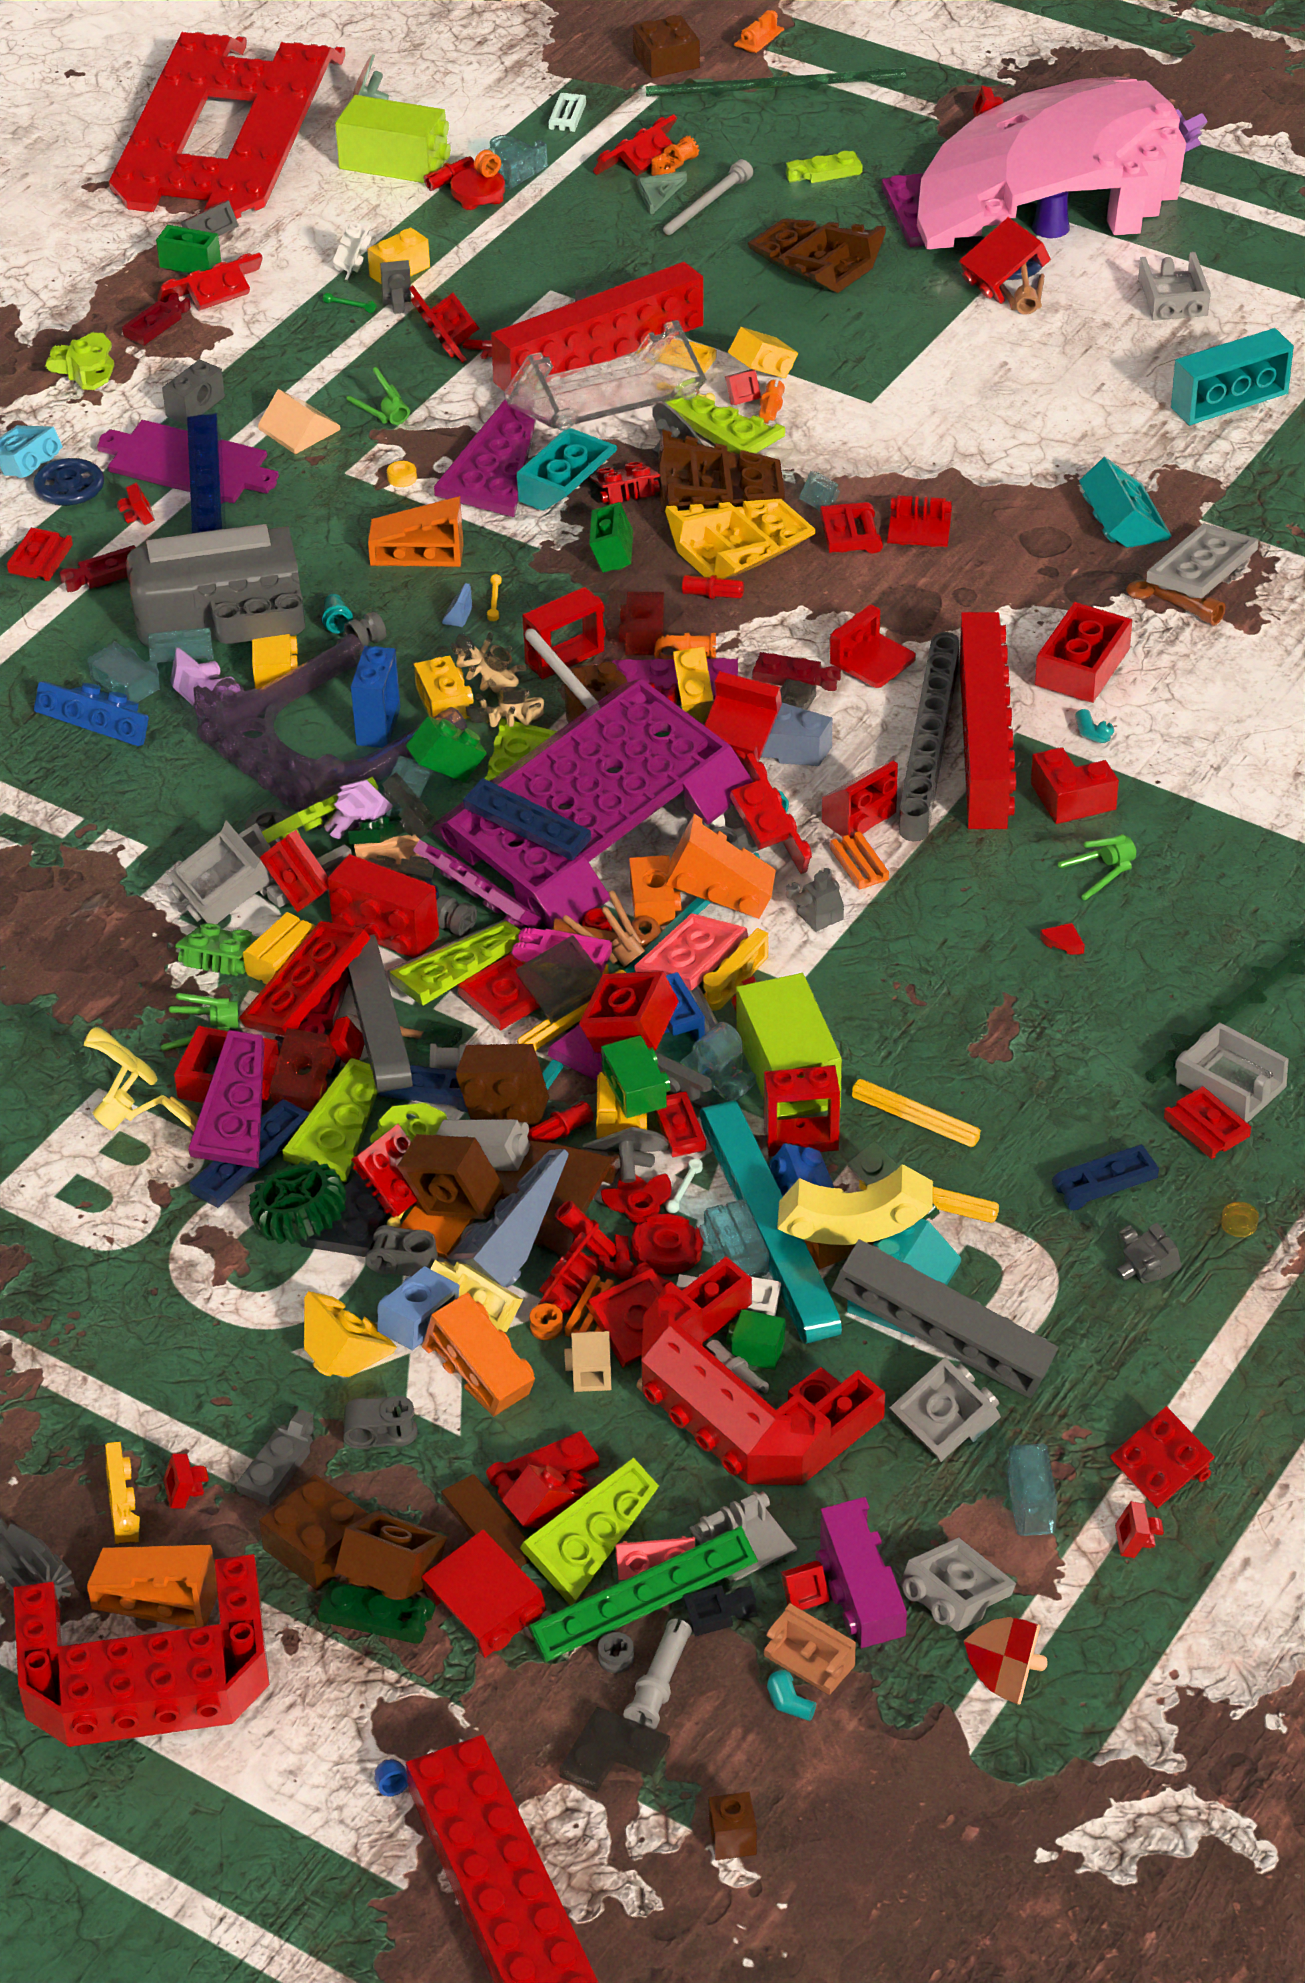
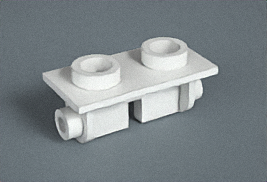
M351 222L345 227L340 245L333 258V263L337 270L347 271L346 280H348L352 271L358 272L363 263L364 257L360 254L362 251H367L372 240V236L368 235L372 226L371 223H369L366 230L361 228L357 222Z

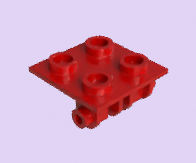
M640 461L627 463L624 469L614 470L613 467L601 468L596 470L597 474L589 476L590 480L604 488V491L600 492V500L608 505L623 502V498L625 502L629 501L628 484H630L631 495L634 500L638 499V495L639 498L655 496L656 492H660L658 480L654 481L653 479L660 477V474Z
M898 495L897 498H891V516L887 543L948 547L952 501H946L944 497H931L930 506H928V496H925L924 506H919V496L915 498V505H912L913 496Z
M396 1124L364 1151H361L351 1159L354 1163L352 1168L358 1172L363 1181L367 1178L370 1179L365 1186L368 1188L374 1184L377 1189L371 1194L373 1197L379 1193L381 1194L377 1200L385 1209L384 1212L386 1214L390 1212L393 1218L401 1215L418 1200L397 1167L411 1144L410 1139L399 1124Z
M597 1224L588 1235L581 1231L570 1246L569 1251L555 1265L549 1277L539 1289V1292L544 1296L538 1305L547 1302L559 1307L562 1313H568L588 1286L592 1276L598 1274V1259L595 1256H587L582 1253L599 1227Z
M1167 1406L1109 1456L1157 1509L1191 1479H1198L1199 1482L1206 1481L1211 1475L1209 1463L1215 1458Z

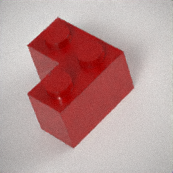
M1063 747L1032 755L1031 785L1055 824L1116 810L1119 780L1106 760L1075 767Z

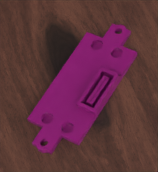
M141 420L131 434L109 429L100 436L97 445L98 451L115 455L108 465L109 472L190 493L194 491V494L233 504L245 488L268 494L271 489L275 488L279 478L278 471L260 467L267 457L266 450L146 420Z

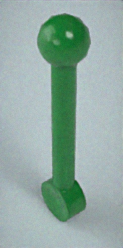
M325 293L322 297L325 303L336 302L364 308L368 313H373L377 308L373 301L363 303L334 297L331 293Z

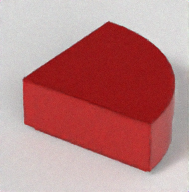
M1073 923L1041 930L1040 939L1047 947L1052 949V946L1058 949L1067 950V954L1070 955L1084 954L1085 945Z

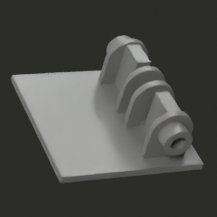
M754 1491L750 1493L749 1497L741 1500V1503L733 1501L730 1503V1508L723 1506L720 1508V1511L708 1517H701L699 1523L689 1528L701 1545L742 1526L758 1562L725 1577L730 1584L797 1551V1547L766 1509V1507L770 1506V1501L765 1492L757 1493Z

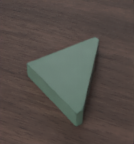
M686 171L637 179L638 189L650 214L657 211L687 182Z

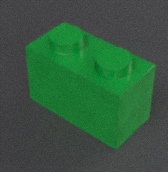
M167 225L156 239L160 268L170 269L175 272L192 273L197 270L203 272L212 269L213 266L221 262L219 236L216 233Z
M621 502L592 510L589 545L602 572L620 570L630 565L633 529Z
M429 716L426 717L406 744L407 749L418 765L464 783L487 754L479 743L480 737L471 729L465 728L462 730L446 719L439 721Z
M641 1035L601 1046L602 1072L626 1118L667 1107L666 1092H669L671 1089L669 1078L665 1071L660 1072L654 1049L647 1047Z

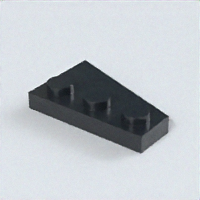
M357 1173L344 1187L347 1199L345 1201L346 1209L340 1212L341 1219L332 1221V1228L323 1229L320 1231V1236L312 1235L308 1237L307 1242L304 1239H300L301 1247L366 1257L369 1250L373 1249L375 1230L384 1225L387 1214L384 1212L385 1209L377 1200L381 1194L379 1193L374 1197L371 1194L377 1188L374 1184L368 1188L365 1186L370 1179L367 1178L363 1181Z

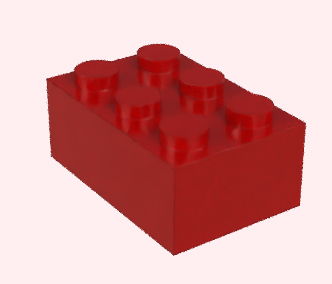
M1074 602L1037 655L1035 685L1094 703L1130 649L1132 619Z
M351 854L328 877L332 923L365 929L368 935L375 934L378 945L412 958L423 955L438 938L439 924L436 887L434 885Z

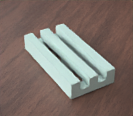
M560 93L549 119V129L554 130L557 125L559 130L565 131L566 126H568L570 131L575 132L586 105V96ZM566 100H569L563 117L559 118Z

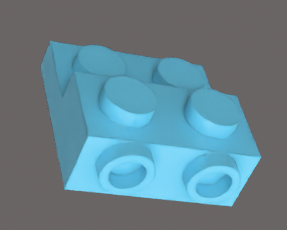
M17 425L1 436L0 468L5 476L24 478L32 474L39 467V464L53 459L60 449L63 448L53 426Z

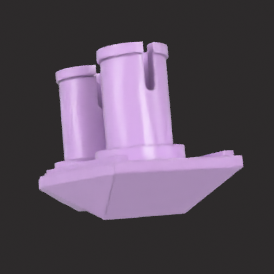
M176 648L170 682L172 687L191 705L195 704L199 708L205 707L213 710L215 698L235 696L236 692L230 691L237 690L234 678L229 676L219 679L220 667L216 661L198 664L180 648Z
M367 779L356 781L341 787L342 791L337 794L338 800L334 804L337 811L325 823L324 828L329 832L333 827L334 830L329 835L340 839L347 829L352 830L359 827V822L366 819L375 820L394 806Z

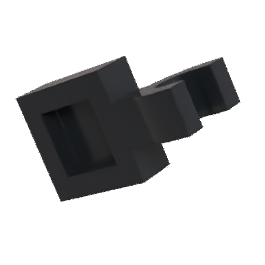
M721 1585L683 1596L694 1636L732 1627V1616L739 1619H749L758 1616L754 1604L756 1599L752 1586L744 1587L734 1593L725 1595Z

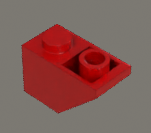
M527 1465L502 1501L523 1526L541 1529L590 1491L587 1487L589 1483L582 1475L575 1471L568 1473L558 1471L550 1466L543 1468Z

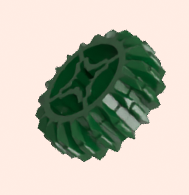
M302 1160L298 1165L292 1166L288 1163V1166L282 1170L275 1168L273 1175L263 1176L264 1183L254 1185L255 1192L249 1195L250 1204L248 1205L250 1209L249 1214L260 1235H264L268 1241L275 1239L278 1244H282L286 1240L294 1244L298 1239H304L307 1242L308 1237L312 1235L320 1236V1231L323 1229H331L332 1221L341 1219L340 1212L346 1209L345 1201L347 1198L344 1185L335 1169H330L328 1164L319 1165L316 1160L309 1164Z

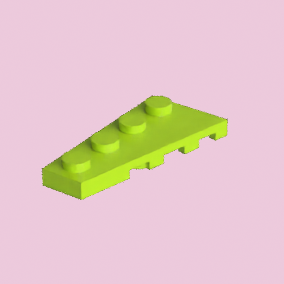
M681 390L664 400L695 432L715 444L727 446V451L740 454L741 450L758 453L785 437V426L777 423L773 427L766 425L763 418L755 415L751 418L739 415L738 409L730 406L717 407L715 406V401L686 390Z
M501 718L499 733L494 741V752L488 763V774L484 779L488 781L493 780L558 731L533 725L526 726L514 721L513 727H509L507 720Z
M373 777L367 779L376 789L379 788ZM337 794L262 831L267 844L278 838L282 840L286 835L295 830L299 833L298 828L302 826L307 832L323 824L324 822L321 817L325 815L330 820L337 811L334 805L338 800Z
M506 920L390 971L392 984L424 1006L510 953L514 944L520 942L518 935L521 930Z
M353 1058L348 1061L283 1149L284 1161L298 1165L302 1160L306 1164L316 1160L319 1165L328 1164L330 1169H335L341 1181H347L353 1164L351 1159L357 1153L377 1096L370 1064Z
M632 1458L526 1539L520 1549L571 1606L576 1602L614 1550L616 1544L619 1543L659 1485L635 1458Z

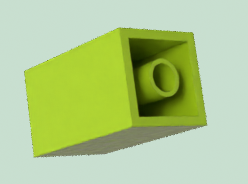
M354 95L335 122L339 169L425 183L424 175L440 169L444 161L448 160L451 147L450 144H447L449 122L446 121L445 109Z
M804 973L736 987L737 1038L763 1099L764 1071L836 1066L841 1107L842 1058ZM828 1098L777 1103V1120L827 1111Z

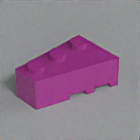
M866 1496L821 1509L820 1550L815 1553L816 1560L823 1565L824 1574L827 1573L829 1576V1589L834 1603H841L845 1628L849 1635L855 1634L861 1649L906 1636L907 1611L891 1566L885 1567L876 1547L882 1544L878 1531L870 1533L867 1525V1510L870 1507Z

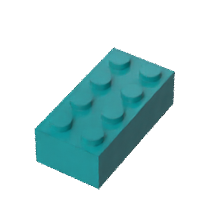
M1272 328L1175 359L1171 408L1190 426L1288 394L1294 345L1276 328Z

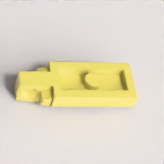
M434 1261L431 1270L460 1285L459 1297L468 1292L475 1302L479 1301L483 1304L488 1312L489 1320L497 1330L508 1331L522 1303V1298L460 1261H457L455 1266L447 1261Z

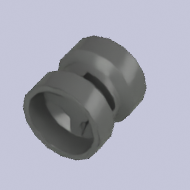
M375 611L363 615L359 621L353 619L344 624L345 636L355 651L362 650L370 642L378 643L386 639L387 636L384 622Z
M445 894L437 899L439 928H449L453 934L460 937L467 936L476 922V907L468 903L459 904L455 898Z

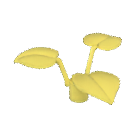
M95 1027L89 1031L85 1038L84 1046L95 1048L122 1065L109 1092L92 1112L102 1125L114 1131L125 1118L132 1121L136 1115L158 1104H162L193 1132L195 1131L199 1117L172 1096L168 1098L161 1095L133 1110L131 1106L134 1104V1100L127 1093V1090L138 1075L148 1084L154 1085L157 1082L155 1072L148 1064L122 1046L105 1030ZM127 1070L131 1071L130 1077L121 1089H118Z

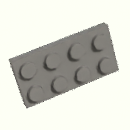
M1203 523L1147 571L1146 582L1158 585L1159 588L1164 590L1172 589L1185 593L1186 596L1191 598H1203L1258 550L1259 539Z

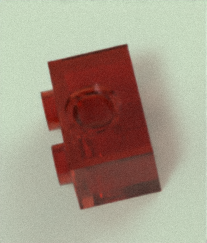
M627 592L626 604H620V623L625 624H619V643H625V655H655V643L658 638L661 639V636H664V592Z
M287 1028L269 1088V1094L275 1105L284 1099L302 1110L312 1111L327 1090V1082L325 1080L327 1071L333 1068L336 1059V1050L333 1048L327 1035ZM303 1067H312L307 1074L298 1075L299 1070Z

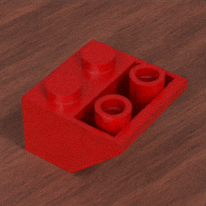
M893 760L871 768L822 797V823L841 837L849 835L852 839L855 832L860 831L863 834L883 820L889 819L896 813L898 763Z

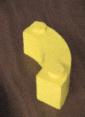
M903 1164L884 1179L867 1185V1190L853 1193H844L840 1188L815 1185L799 1178L779 1201L777 1229L803 1240L830 1245H853L857 1243L858 1239L866 1243L881 1240L914 1225L932 1209L933 1181Z

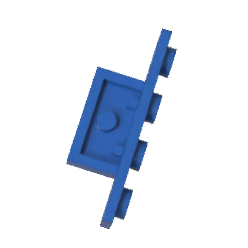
M46 681L38 683L34 705L35 712L136 746L144 745L149 717L137 712L139 703L127 700V695L119 692L106 693L100 691V686L91 683H83L82 687L72 689Z

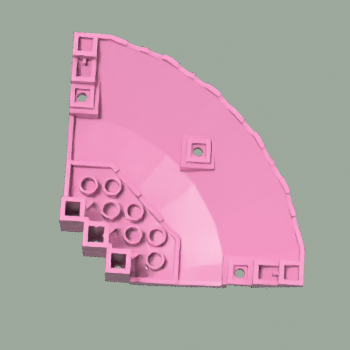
M1117 76L1079 79L1023 93L976 116L941 146L921 178L917 228L926 249L954 247L955 238L982 236L983 226L999 225L1007 217L1016 218L1018 205L1065 191L1111 188L1106 220L1113 235L1141 233L1143 217L1159 216L1161 201L1178 199L1186 141L1179 130L1180 118L1174 106L1148 81H1137V79Z

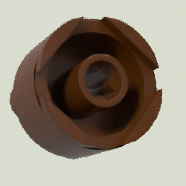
M612 662L570 669L597 701L603 699L620 685L628 682L625 675L617 670L616 664ZM564 684L566 720L569 724L588 709Z

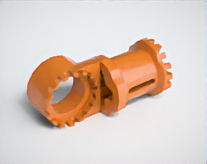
M685 136L680 139L679 143L669 145L664 149V153L655 156L652 159L651 175L675 173L676 169L684 164V161L697 157L699 155V149H697L699 146L695 145L696 141H693L694 138Z
M684 633V636H661V639L658 638L655 643V659H674V655L668 656L661 653V650L666 647L674 648L676 651L704 647L706 657L716 659V647H713L716 646V633H711L710 636H691L690 633Z

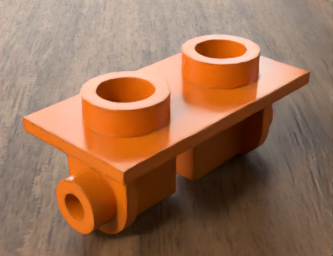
M773 10L765 11L759 18V22L755 21L749 27L742 30L741 39L734 43V46L745 49L747 52L757 53L784 31L783 27L777 26V13Z

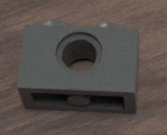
M199 359L163 386L166 416L189 425L225 397L222 368Z

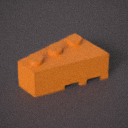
M460 496L371 519L368 539L370 566L461 567L464 543Z
M694 813L671 857L666 885L759 919L772 897L776 870L744 847L739 850L726 841L727 836L721 831L715 833L702 824V818Z
M467 1292L431 1315L422 1348L427 1353L435 1350L446 1360L443 1363V1368L449 1374L457 1371L468 1382L464 1385V1388L493 1417L530 1394L535 1380L532 1367L524 1358L520 1359L514 1352L505 1332L500 1329L497 1330L489 1320L488 1312L481 1302H475Z
M183 1545L102 1548L87 1584L91 1608L93 1610L188 1628L206 1626L218 1597L212 1546Z

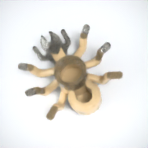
M492 632L487 634V638L480 651L472 643L469 636H465L464 633L462 635L459 634L455 644L451 643L450 648L458 656L457 667L469 666L466 679L471 680L478 673H481L483 676L480 690L485 691L489 687L494 694L501 696L510 694L519 683L518 678L514 674L518 671H527L529 669L528 665H516L507 670V667L512 662L510 652L513 650V647L508 646L504 649L501 646L493 645L486 653L494 636Z
M503 687L497 692L499 706L487 707L485 698L477 694L475 698L480 702L481 707H466V715L471 717V722L490 723L491 727H496L501 717L505 716L509 727H513L514 717L527 726L539 721L543 717L544 699L541 697L527 699L530 691L525 690L523 687Z

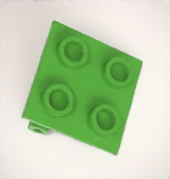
M205 923L175 944V948L181 949L178 961L183 963L185 967L203 968V970L209 971L212 965V971L218 973L220 970L222 974L238 976V974L245 973L244 961L242 960L243 952L259 936L252 935V932L248 930L237 929L228 931L220 929V926L217 924Z

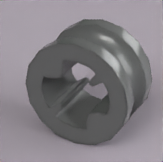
M613 1632L604 1635L600 1639L598 1644V1660L602 1669L615 1674L627 1671L634 1662V1646L631 1638L624 1633ZM613 1649L621 1650L619 1656H611Z

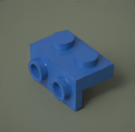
M784 1143L768 1165L782 1196L789 1191L799 1178L815 1185L834 1188L819 1150Z

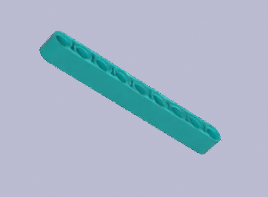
M731 1100L701 1108L700 1119L705 1136L773 1280L781 1283V1298L802 1342L809 1344L841 1335L842 1325L838 1310L805 1241L777 1229L779 1201L783 1196L736 1100Z

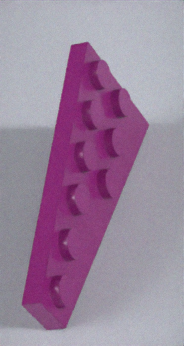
M524 393L511 398L508 395L434 485V495L445 499L460 496L461 503L515 518L518 504L517 472L527 464L540 406L539 396Z

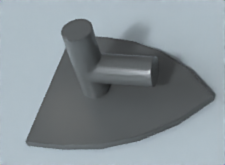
M664 401L656 403L652 408V415L660 435L663 429L671 431V437L685 440L686 436L698 438V444H702L696 432L673 408ZM660 441L652 450L653 454L659 457Z
M630 1127L585 1143L583 1148L619 1152L621 1181L629 1183L636 1181L635 1165L648 1168L654 1165L655 1156L646 1152L668 1150V1140L657 1132Z

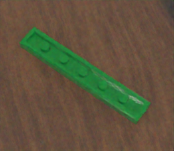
M739 1526L529 1625L528 1629L544 1663L675 1602L683 1598L684 1595L694 1593L753 1565L758 1560L742 1526Z

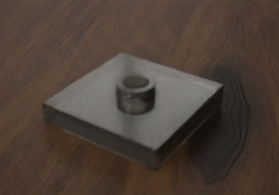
M574 935L515 969L518 978L551 1024L589 1002L602 977V973Z

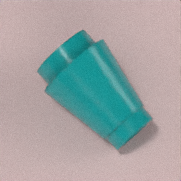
M330 594L324 600L322 623L327 630L333 633H343L344 624L353 620V615L339 595Z

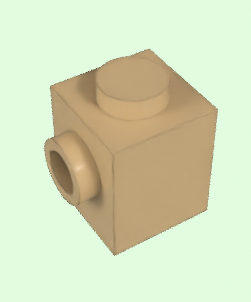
M609 1331L571 1333L572 1348L565 1349V1371H573L574 1392L612 1390Z

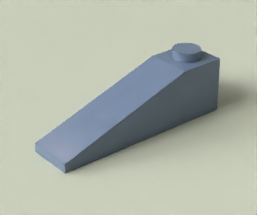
M565 1149L549 1150L519 1180L517 1187L520 1190L516 1194H510L504 1200L501 1199L493 1207L495 1209V1216L483 1226L477 1223L446 1259L454 1266L457 1261L467 1264L503 1287H509L515 1283L521 1275L519 1269L528 1259L569 1153Z

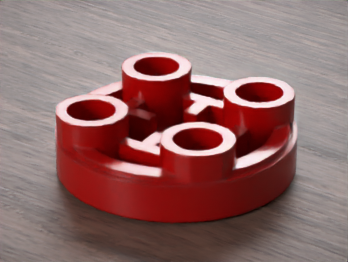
M469 168L460 171L451 179V194L456 200L461 202L462 208L466 210H473L478 205L489 203L500 204L504 200L505 180L499 172L492 177H485L482 173L476 171L475 168Z

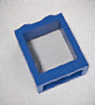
M364 646L351 684L356 746L388 748L401 708L396 649Z

